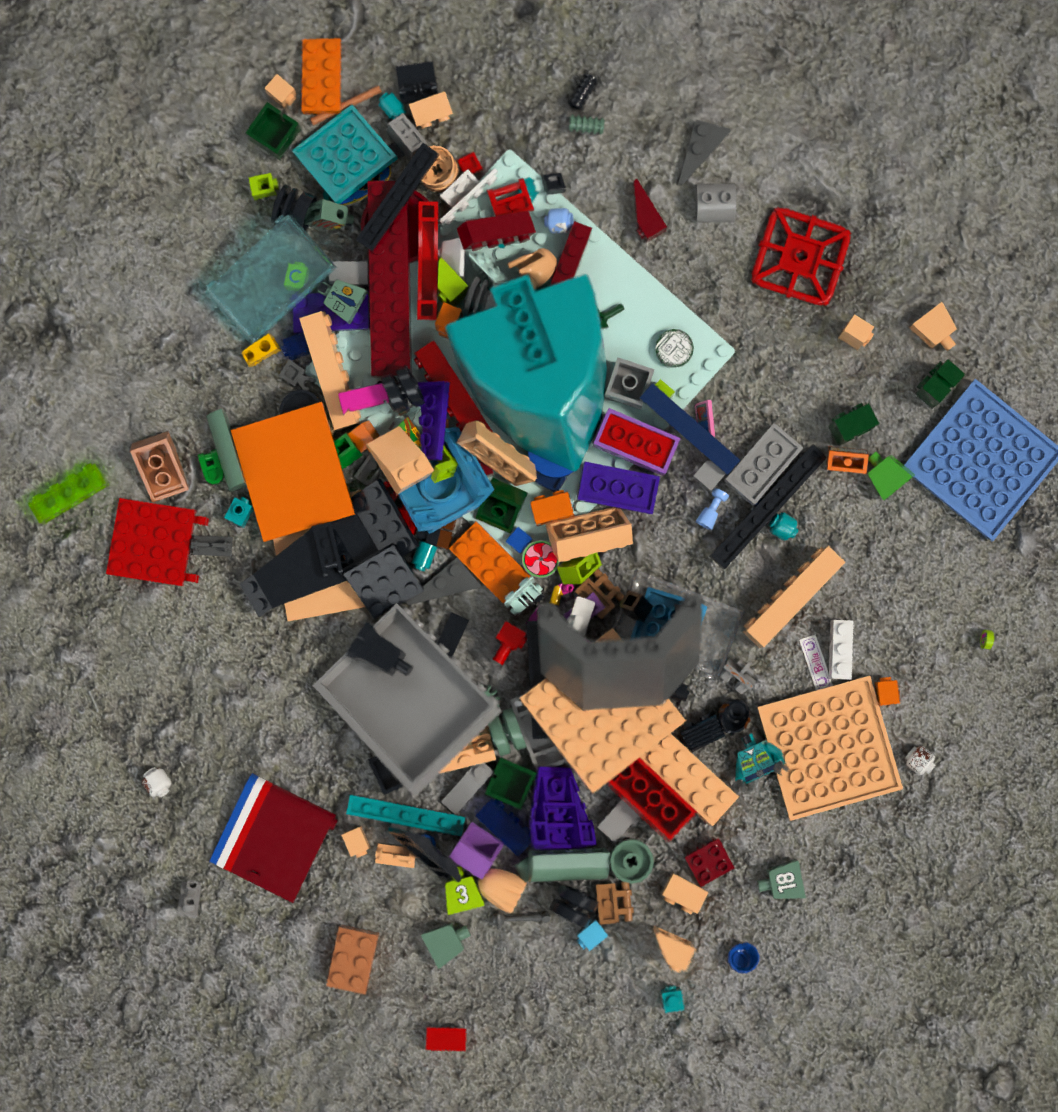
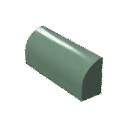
M219 409L208 414L206 418L228 490L232 492L247 487L232 437V429L227 413L223 409Z
M606 848L529 851L528 882L607 879L609 875L610 852Z

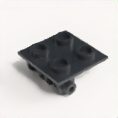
M433 61L396 67L402 104L417 102L438 94Z

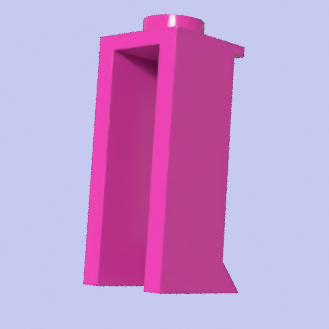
M382 383L338 394L343 416L347 410L353 412L382 405L384 401H386V404L389 403V397Z

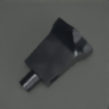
M368 622L361 628L346 653L349 659L365 662L392 677L396 670L408 676L413 669L411 664L403 660L406 654L379 635L377 630Z

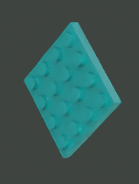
M350 105L292 150L297 159L332 201L337 204L342 203L398 159L353 105Z

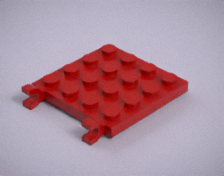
M119 498L106 574L184 587V581L198 583L199 575L186 573L194 524L208 526L209 518L196 516V510Z

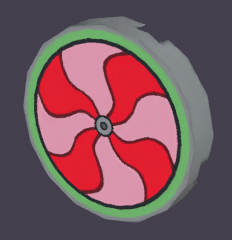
M535 540L527 545L522 554V565L525 571L530 576L538 579L553 575L560 564L552 551L549 541Z

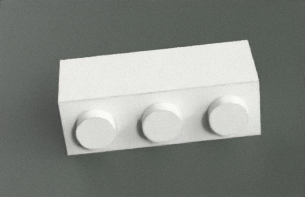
M852 620L830 621L828 679H852Z

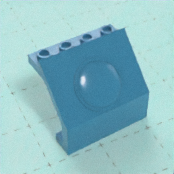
M459 427L445 428L444 445L458 463L454 476L434 483L430 475L398 494L418 531H427L430 534L478 508L494 491L477 458L456 443L462 433ZM428 460L433 469L439 463L437 460Z

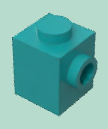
M242 496L240 500L234 497L224 518L245 528L254 510L253 506L250 505L251 501Z
M669 985L665 989L660 990L665 1013L685 1010L680 987Z

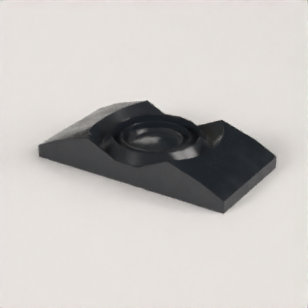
M389 827L387 832L439 878L458 883L461 881L462 878L452 858L443 856L442 852L432 845L430 838L418 833Z

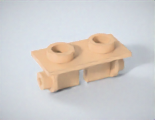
M378 843L375 863L414 868L416 856L406 847Z

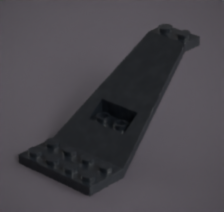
M381 479L374 481L351 497L355 515L331 522L343 571L391 543L395 544L402 556L419 547L418 542ZM311 528L257 572L241 582L240 586L258 617H261L277 606L347 581L343 574L338 573L337 567L327 569L328 577H323Z

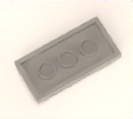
M773 423L724 481L754 506L803 447Z

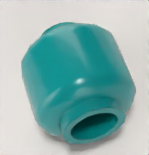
M785 512L776 513L769 521L770 532L783 541L789 538L793 539L798 533L797 520Z

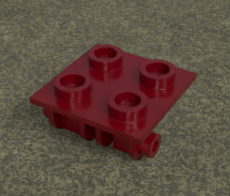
M713 838V841L706 845L703 844L701 848L697 847V850L687 853V856L684 857L700 887L734 869L719 838Z

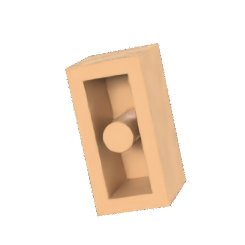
M445 92L408 104L415 126H420L421 129L431 126V121L438 119L440 123L450 119L449 115L453 114Z
M854 314L838 338L858 350L861 346L865 347L874 335L871 332L874 326Z
M672 872L661 894L665 896L664 900L674 905L676 902L682 905L681 909L689 914H692V912L698 914L708 892Z

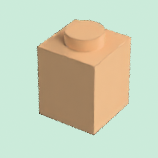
M278 74L265 87L266 93L283 108L291 105L296 99L295 89Z
M362 826L342 834L351 857L356 855L359 858L367 854L366 850L370 848Z

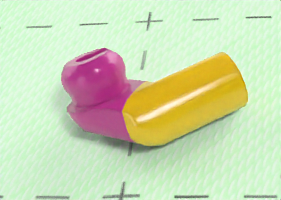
M561 582L555 585L550 604L559 606L561 596L573 591V584L563 585Z

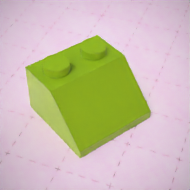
M441 258L439 259L438 266L439 300L442 304L447 303L456 307L466 297L469 287Z

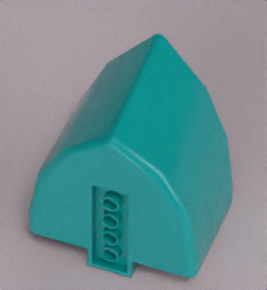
M528 275L490 288L496 307L452 322L445 327L461 375L484 414L518 446L568 470L577 471L602 420L607 378V365L596 295L589 276L581 275L537 292L534 291Z

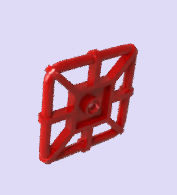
M774 208L769 217L763 239L760 240L758 245L760 248L752 269V283L786 295L785 297L789 299L793 297L814 305H828L833 297L839 275L844 269L843 262L850 244V230L818 219L816 215L809 216L787 208ZM784 216L809 223L806 235L802 236L793 233ZM777 219L787 235L784 247L770 243ZM814 225L839 233L824 242L810 238ZM843 239L835 263L821 259L825 247ZM767 249L782 253L778 265L760 273ZM801 251L806 256V259L802 261L796 257V254H800ZM819 265L833 270L826 293H824L816 278ZM779 270L793 274L788 288L762 279ZM797 277L809 279L819 298L793 290Z

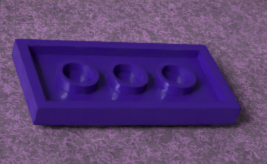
M366 290L368 293L351 324L346 323L323 304L326 296L321 293L293 294V333H304L299 318L320 311L326 312V315L329 314L332 321L330 326L332 332L370 330L369 291Z
M584 462L576 500L653 514L660 476Z

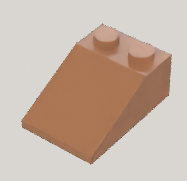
M169 431L132 443L130 453L152 503L189 490Z

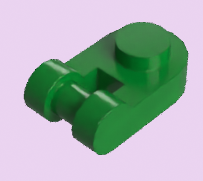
M216 449L211 450L207 454H198L205 480L212 485L220 484L224 480V473ZM213 460L214 465L208 466L207 461Z

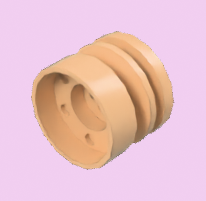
M433 145L429 147L439 153V157L421 182L430 191L441 193L458 179L459 170L456 161L447 149L442 146ZM440 168L442 172H438L436 175L434 171Z

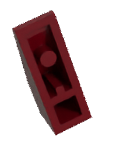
M635 179L633 181L636 233L641 240L644 239L648 243L666 232L667 226L638 179Z

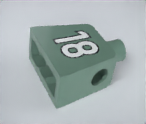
M797 859L767 869L768 879L757 880L759 892L770 890L771 896L774 899L806 898L800 865Z

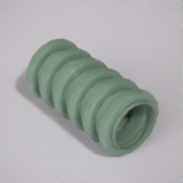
M571 114L569 130L570 132L572 130H576L575 132L581 131V133L587 131L588 134L593 132V134L599 133V135H602L605 120L602 117L601 119H598V117L593 119L592 116L586 118V116L580 117V115H577L575 117L574 114Z

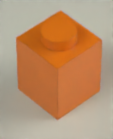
M369 420L361 423L348 433L361 453L369 451L366 445L380 437Z
M891 677L879 678L880 682H874L879 706L900 704L897 680H891Z

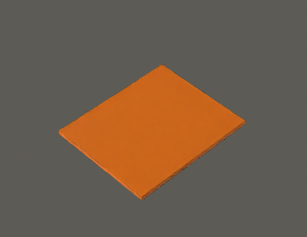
M322 402L231 430L263 542L312 528V526L355 515Z

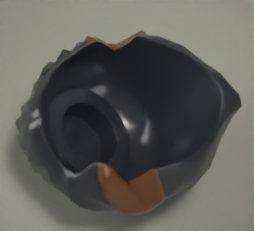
M742 699L726 700L719 709L718 721L725 733L741 732L746 729L751 720V711Z

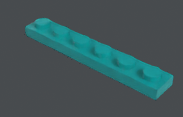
M351 794L346 812L348 815L461 837L465 823V816Z

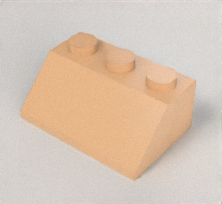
M654 926V934L669 968L680 972V970L686 971L695 951L692 943Z

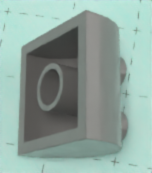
M735 183L695 185L696 223L735 222Z

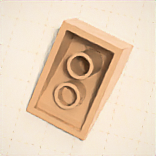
M400 426L366 445L397 495L426 479L434 471L424 453Z

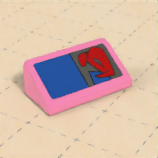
M706 400L696 403V421L715 437L712 401Z

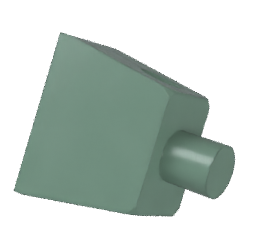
M452 923L421 934L438 969L463 951L465 947L462 940L471 936L466 925L456 930Z

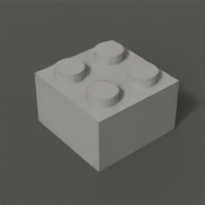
M617 357L605 398L641 410L644 402L640 399V396L649 387L654 369Z

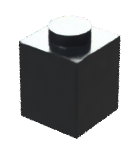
M628 590L618 607L629 618L644 623L653 605L642 594Z

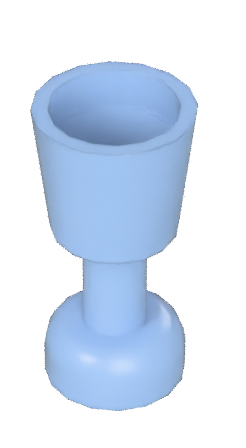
M714 488L712 491L714 499L710 507H705L695 521L708 530H712L718 516L716 510L720 502L727 501L729 497L727 493L717 488Z

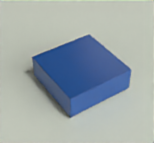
M517 527L506 540V543L521 554L533 539Z

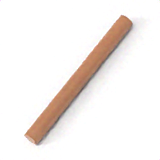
M376 86L341 103V112L350 105L355 106L381 93L380 87ZM318 114L310 118V120L315 125L336 114Z

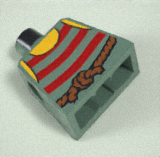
M324 199L311 203L305 216L306 225L327 229L352 226L354 222V216L348 214L347 206Z

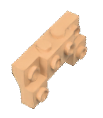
M487 725L440 773L496 760L489 726Z

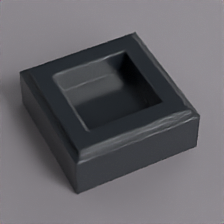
M561 173L542 176L547 195L565 193L566 187Z

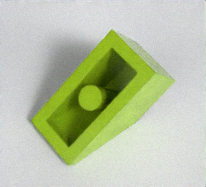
M593 553L586 557H577L564 561L557 567L563 585L582 584L602 563L598 553Z

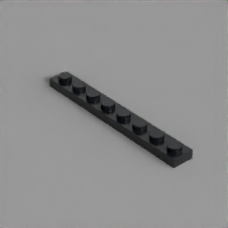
M814 444L811 445L709 557L723 570L726 569L827 457Z

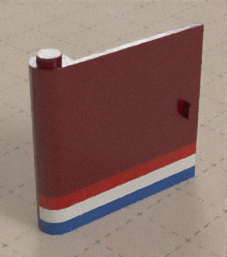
M252 773L209 862L294 903L326 834L330 829L334 830L338 822L335 819L336 814Z

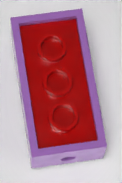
M608 408L593 447L656 474L665 476L681 438Z

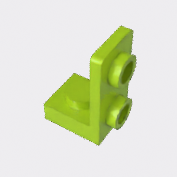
M443 445L442 460H437L439 463L434 466V471L430 477L434 483L453 477L458 466L456 459L449 453L446 446Z

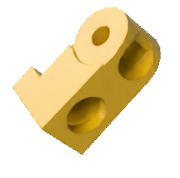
M268 333L243 350L241 354L248 366L253 367L282 350L274 336Z

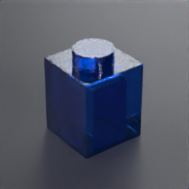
M304 332L282 340L284 343L281 346L285 357L288 356L291 361L310 354Z

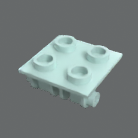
M477 252L469 254L471 266L477 272H480L479 275L486 273L483 279L488 278L487 280L491 287L495 283L501 285L502 281L508 280L505 276V271L501 267L495 266L491 262L492 258L487 253Z
M533 576L529 579L526 577L519 584L520 588L516 592L511 591L505 597L506 602L504 605L507 609L510 606L512 607L510 611L514 616L520 615L526 608L519 599L527 607L529 606L522 598L523 595L533 602L526 592L535 600L543 590L539 584L534 585L535 580Z

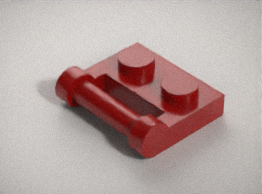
M523 178L510 185L495 190H487L495 216L534 211ZM519 189L522 191L520 194L496 201L495 198Z

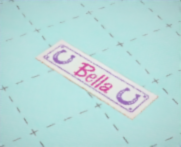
M816 634L800 639L799 641L815 689L820 690L833 686L831 679H828L829 673Z

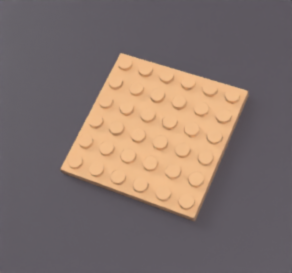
M612 628L596 641L622 639ZM544 679L519 699L592 794L686 722L669 698L663 705L583 711L548 679Z
M870 676L757 707L766 740L782 750L785 765L789 767L788 771L781 770L782 775L776 773L789 821L903 789Z

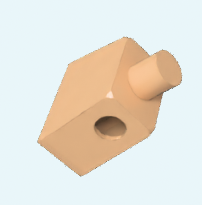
M942 302L909 327L931 348L941 343L945 350L948 351L956 345L949 335L957 330Z

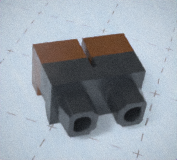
M456 520L430 534L427 531H418L416 537L426 541L425 543L449 551Z

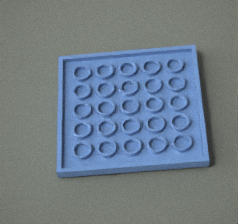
M974 379L906 461L904 466L915 474L913 478L992 542L1057 464L1058 445L978 380Z

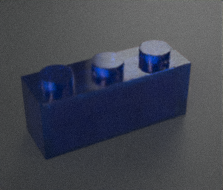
M491 798L475 816L519 857L532 843L530 829L526 825L522 827L518 823L520 819L513 812L508 814L504 810L505 805L500 800Z

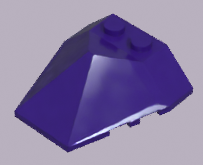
M537 767L530 819L531 840L536 850L575 849L597 845L593 822L588 819L585 812L587 807L580 800L578 795L580 790L571 768Z

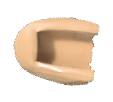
M540 248L533 253L507 263L509 269L517 267L519 269V278L528 275L534 291H536L555 274L557 259L548 249Z
M495 868L489 869L483 879L479 878L478 880L480 893L490 903L508 913L513 912L521 897L520 894L523 893L527 884L516 874Z

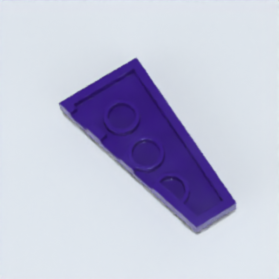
M445 381L418 382L425 400V404L420 406L421 416L419 417V425L422 426L423 431L420 435L421 451L427 460H442L450 383Z

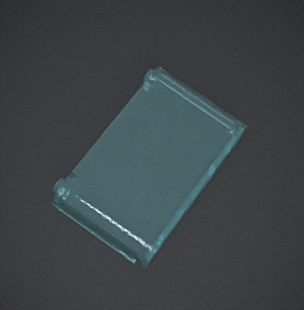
M281 215L275 221L276 225L217 281L212 280L205 287L207 289L206 295L251 345L270 331L337 268L291 215Z

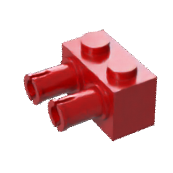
M505 621L496 636V639L501 641V645L492 659L504 665L511 651L523 648L528 640L525 638L526 633Z

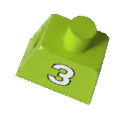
M457 866L462 878L459 883L450 880L445 882L448 915L485 906L484 899L473 875L464 876L462 866Z

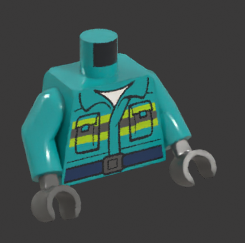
M752 733L742 737L746 749L737 753L735 782L732 784V790L737 794L739 788L746 792L747 787L743 784L744 782L747 784L773 771L779 775H782V769L788 771L789 767L785 765L782 750L767 740L757 744Z

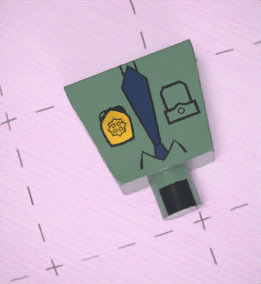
M337 279L333 286L322 282L318 289L319 293L326 296L323 304L348 324H351L368 293L363 288Z

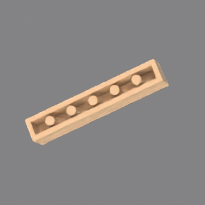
M320 311L299 318L334 430L359 424V419L361 418L359 410L353 412L347 410L343 416L338 394L351 391L352 389L348 385L349 375L342 366L344 362L343 356L336 347V344H338L337 337L330 328L332 321L329 314L326 315V312Z

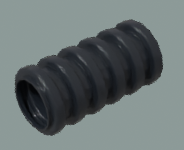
M584 73L582 75L583 78L579 80L580 83L576 85L577 88L573 90L574 93L567 100L569 105L576 110L583 109L582 105L586 104L585 100L589 99L588 95L592 94L591 90H594V85L598 84L597 79L591 74Z

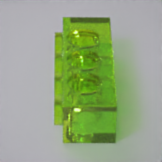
M89 463L81 468V472L68 475L65 478L66 481L61 484L56 483L48 488L49 491L46 493H39L31 498L32 501L28 505L38 522L45 525L110 486L99 465ZM84 478H88L89 484L83 488L81 481ZM67 488H71L72 494L66 498L64 492ZM54 498L55 505L49 508L48 500Z

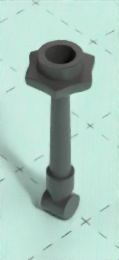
M497 909L496 913H493V925H497V929H500L505 921H543L548 923L550 915L548 912H544L542 915L504 917L503 913Z

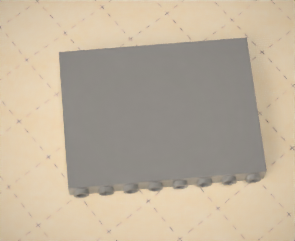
M396 603L373 627L379 635L406 654L403 660L413 666L411 673L406 676L396 670L392 677L365 662L349 659L345 653L313 686L407 790L416 796L501 710L497 706L499 702L492 695L488 697L484 693L486 688L479 681L475 684L472 681L474 676L467 669L463 671L459 667L461 663L454 656L450 658L447 655L449 650L442 643L437 645L434 642L437 638L430 631L426 633L423 630L425 626L417 618L413 620L410 617L413 613L406 606L401 608Z

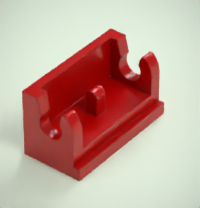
M427 1028L426 1050L466 1052L467 1031L465 1028Z

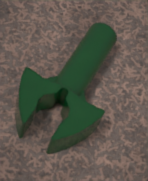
M619 304L605 313L600 312L598 309L599 318H603L600 323L601 329L608 328V319L624 311L623 304Z

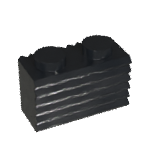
M708 713L699 718L700 722L693 724L691 721L682 726L683 730L679 732L691 753L726 736L716 715L711 716Z

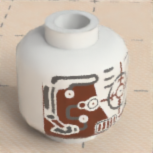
M914 746L905 758L907 759V766L918 775H922L925 772L929 774L936 766L933 763L935 755L923 746L918 748Z
M154 767L143 775L142 784L150 796H159L161 798L169 792L172 782L163 769Z

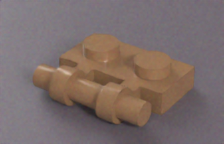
M597 569L593 575L598 580L593 583L588 578L574 592L582 598H586L594 592L605 606L602 611L596 614L602 619L615 607L611 599L615 597L620 602L624 595L620 592L621 589L618 586L615 587L606 573L603 574ZM601 584L610 592L607 596L598 588Z
M621 882L622 890H616L615 883L596 884L600 925L619 923V915L623 914L625 922L633 921L632 913H634V909L631 907L630 899L632 889L629 888V883ZM617 897H623V908H618Z

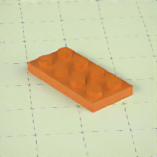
M341 38L303 39V114L341 113Z
M477 521L449 548L503 604L506 602L505 597L511 591L516 592L520 588L519 584L526 577L528 579L531 577Z

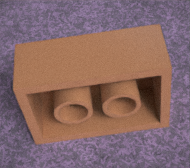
M341 924L338 930L326 986L366 994L380 933Z

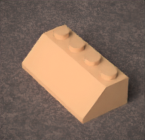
M473 421L465 425L456 442L515 486L536 481L535 464L530 461L528 456L520 454L513 445L505 443L498 434L485 428L486 426L482 422Z
M611 507L545 523L552 551L558 562L569 561L577 557H586L589 554L606 552L610 549L623 548L626 545L633 544L631 523L621 508Z

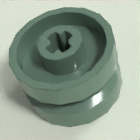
M512 707L502 712L505 723H501L498 715L489 723L490 735L501 757L510 754L511 748L508 742L510 740L517 751L527 747Z
M623 839L612 848L610 852V867L615 876L621 881L631 884L638 883L646 879L652 871L654 864L653 855L648 846L639 839ZM634 857V863H628L627 859Z

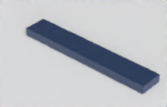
M653 383L640 396V399L726 475L739 463V458Z

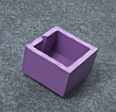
M471 822L449 858H452L457 865L462 866L472 875L482 880L504 843Z

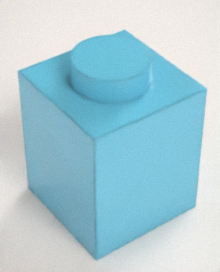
M593 919L588 928L584 927L577 933L579 937L577 942L583 949L587 947L591 951L608 934L598 921Z

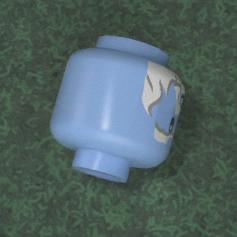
M566 208L550 209L548 215L544 217L545 227H548L549 231L553 234L568 233L574 223L573 214Z

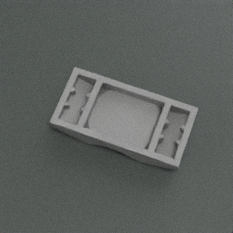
M523 695L510 699L536 772L537 767H555L566 763V759L550 739H533L532 715L519 700Z

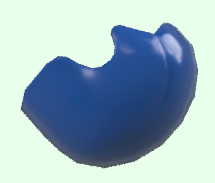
M750 943L736 944L728 953V963L732 970L740 974L749 973L759 963V952Z

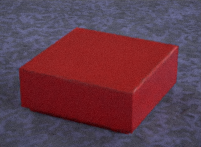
M474 152L457 160L463 173L468 169L474 175L483 170Z

